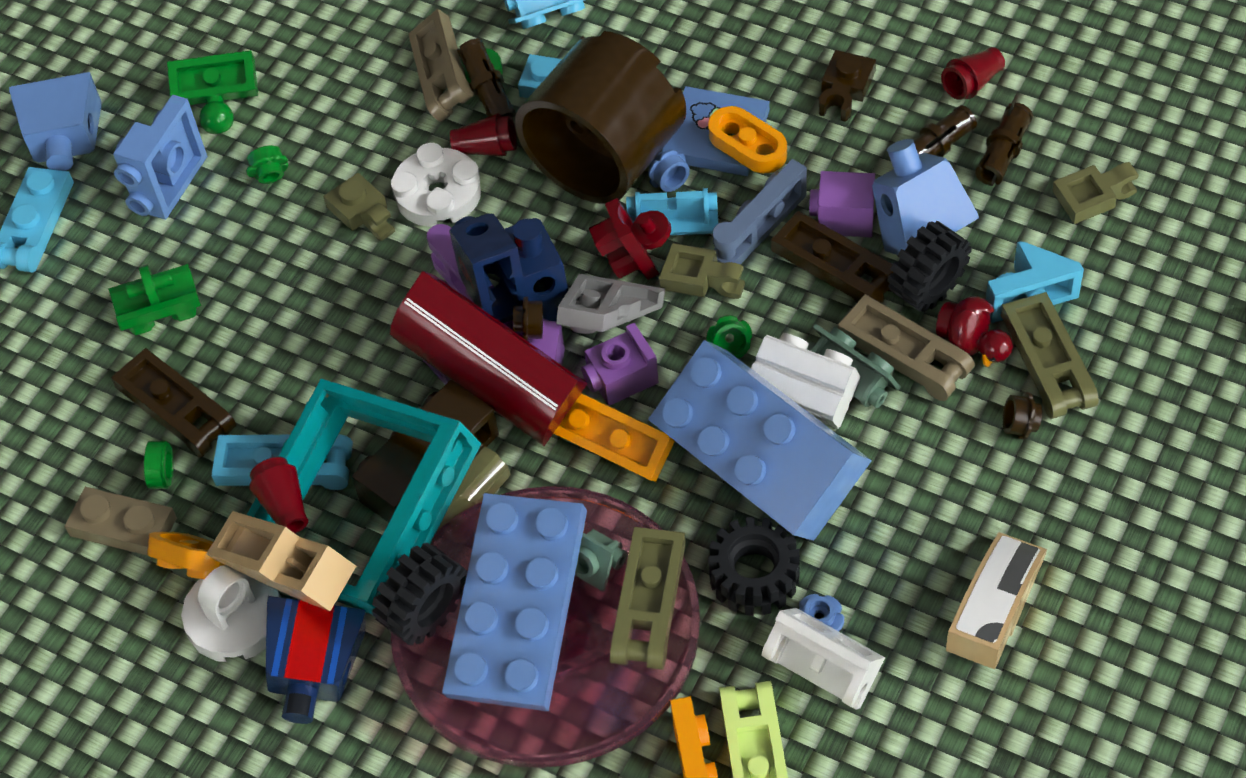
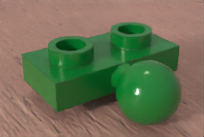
M251 50L167 62L170 97L173 94L187 98L190 105L206 103L200 111L199 121L202 128L210 134H221L229 130L233 125L234 115L231 108L224 103L225 100L258 96L255 58Z

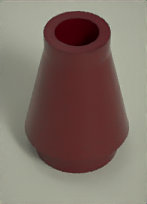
M989 47L984 51L950 60L941 74V82L945 91L957 100L973 98L996 73L1003 70L1005 67L1004 56L997 48Z
M497 113L464 127L450 130L451 148L464 154L506 156L508 151L517 149V135L511 116L502 117L500 113Z
M283 457L269 458L257 464L250 472L252 481L250 482L249 489L276 524L285 526L294 533L304 529L308 525L309 520L304 510L296 467L290 465L287 459Z

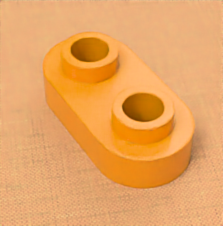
M736 106L722 107L710 116L708 121L709 139L717 149L757 173H772L783 167L787 160V140L781 132L743 108Z
M153 532L149 534L147 555L157 559L156 565L169 569L185 568L187 569L186 575L188 577L205 579L214 569L222 565L226 566L207 555L213 541L179 532Z

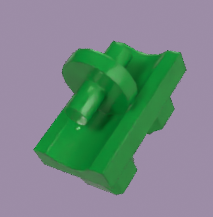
M148 264L140 266L141 279L108 288L120 330L129 329L135 336L151 331L155 326L154 321L164 317L172 316L174 320L179 322L194 318L196 316V307L201 306L188 264L152 275Z

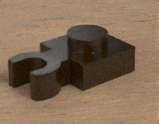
M835 50L822 78L821 92L823 93L819 97V115L825 116L829 107L839 106L841 107V121L846 122L852 114V99L861 102L864 100L876 72V59Z

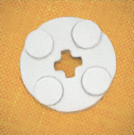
M437 143L421 145L417 149V153L409 156L399 165L391 179L393 196L400 213L407 220L421 226L432 227L437 225V221L451 218L452 223L457 222L459 219L468 216L475 209L481 197L480 175L476 162L458 150L442 148ZM442 182L446 186L444 189L436 187L433 191H429V186L433 183Z

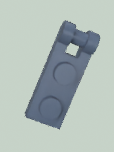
M792 159L780 172L775 171L770 175L764 188L753 200L749 199L741 205L736 217L731 222H722L714 227L712 233L713 244L718 262H733L741 265L807 196L806 166Z

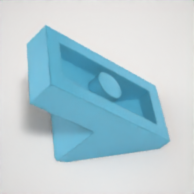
M1019 241L1017 242L1015 253V273H1005L996 279L988 281L986 300L994 308V312L990 313V321L994 323L1003 320L1001 317L1002 304L1047 292L1053 305L1079 298L1084 269L1080 262Z

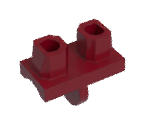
M618 198L606 203L605 206L610 217L589 227V231L600 254L607 256L613 272L619 279L638 269L642 271L647 280L659 275L658 268L648 255L647 249L652 250L661 247L670 237L671 223L667 217L659 211H648L639 214L633 222Z

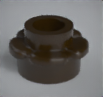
M528 296L523 297L522 305L513 306V331L517 334H523V338L527 341L528 339L543 338V302L528 301Z
M1025 392L1022 396L1010 395L1006 400L1003 411L1004 432L1018 435V439H1027L1031 432L1039 430L1042 421V406L1039 403H1035L1030 392Z

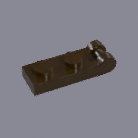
M797 211L771 239L772 252L854 298L856 303L866 294L883 304L885 300L884 294L887 291L891 292L888 288L890 283L887 281L888 276L893 273L890 270L892 263L800 211ZM865 273L871 276L873 280L868 282L861 277Z
M147 348L143 349L111 377L116 389L182 440L200 458L213 448L211 442L218 435H227L237 426L233 417L223 407ZM203 416L208 421L197 429L192 424Z

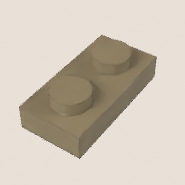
M85 486L64 527L71 537L147 555L149 534L153 532H170L177 516L172 507Z

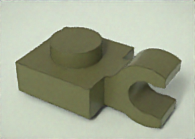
M1130 162L1122 163L1102 174L1095 165H1092L1053 181V193L1072 222L1077 224L1116 207V199H1126L1137 193V189L1131 181L1138 179L1139 175Z
M359 173L323 196L326 207L351 231H354L363 224L380 241L396 232L395 228L387 222L391 214L387 210L384 195Z
M675 243L671 245L659 276L660 288H664L666 291L705 297L708 287H711L725 297L739 299L745 287V281L740 280L743 272L742 265L733 262H718L716 250Z

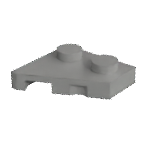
M579 273L558 306L556 324L570 326L571 330L583 334H590L596 331L604 332L661 309L664 303L665 289Z

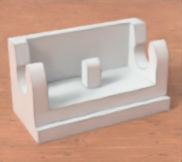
M798 608L779 611L761 656L776 664L779 663L842 699V702L856 710L861 708L885 657Z

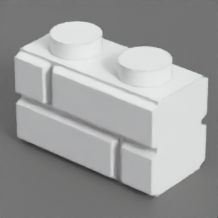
M782 333L780 339L766 335L751 369L819 421L839 429L860 382L861 376L856 368L851 366L853 360L831 349H826L824 355L807 350L809 343L792 334Z

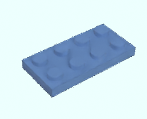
M484 493L442 694L447 698L549 712L587 509L583 503Z

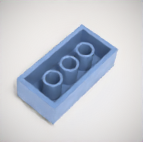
M706 340L701 343L648 419L792 535L812 541L816 539L872 461L726 349Z

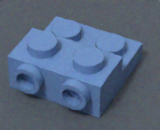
M172 94L163 109L156 113L151 126L138 122L133 124L126 136L119 140L113 153L118 165L114 171V176L128 190L129 196L126 198L125 203L130 210L141 216L151 215L164 220L168 218L208 157L187 98Z

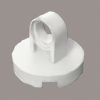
M222 565L214 569L205 579H199L185 597L181 617L189 641L200 654L215 661L226 662L225 657L234 658L241 655L245 659L256 656L266 649L268 596L281 598L279 590L228 566Z

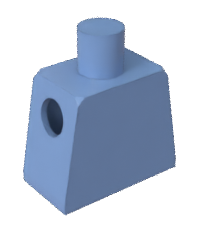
M90 72L9 87L20 130L33 161L38 163L46 161L49 169L67 171L73 166V156L88 154L95 149L101 99Z
M912 139L897 141L887 148L894 169L875 179L872 185L885 251L898 255L901 249L905 251L908 247L907 241L911 236L916 238L917 230L922 226L926 228L927 224L931 221L934 223L939 221L952 231L957 232L979 219L975 207L946 158L928 153L918 155Z

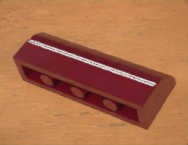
M425 271L421 272L406 294L391 323L390 335L396 341L494 408L496 413L542 446H545L588 384L439 277Z

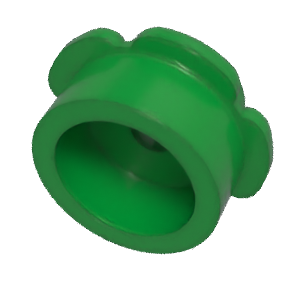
M268 145L259 147L247 156L249 167H247L246 173L251 178L255 177L262 184L274 183L284 176V171L289 166L288 159L282 155L281 149L278 146Z
M725 315L718 318L717 324L710 326L707 331L706 341L726 349L738 359L743 357L750 349L751 327L746 321H739L734 315ZM727 334L734 336L732 341L728 342L725 340Z

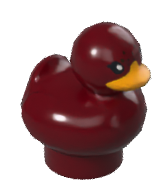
M970 296L961 300L958 304L946 302L942 306L936 323L937 336L949 340L950 343L964 350L970 356L981 352L985 367H989L992 363L1006 360L1013 350L1012 340L1007 333L1001 330H991L988 332L990 313L994 312V308L987 300L978 296Z

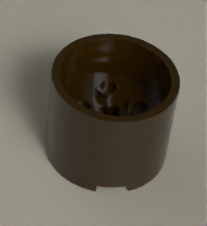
M603 31L600 36L586 38L582 36L518 109L515 116V129L526 154L551 181L578 198L593 203L606 204L616 198L618 200L623 198L684 123L686 102L681 88H672L668 80L657 68L661 61L652 52L626 36Z

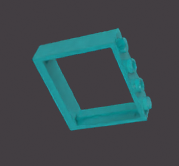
M320 379L278 456L287 459L290 465L296 467L302 500H304L348 417L430 442L357 585L346 584L337 599V602L353 608L364 609L366 613L372 614V610L375 608L372 605L373 599L381 594L377 588L380 582H387L389 576L386 573L391 567L396 569L399 566L398 559L403 554L409 557L411 548L415 546L421 548L423 543H431L481 443L458 420ZM255 498L247 515L275 523L257 498Z

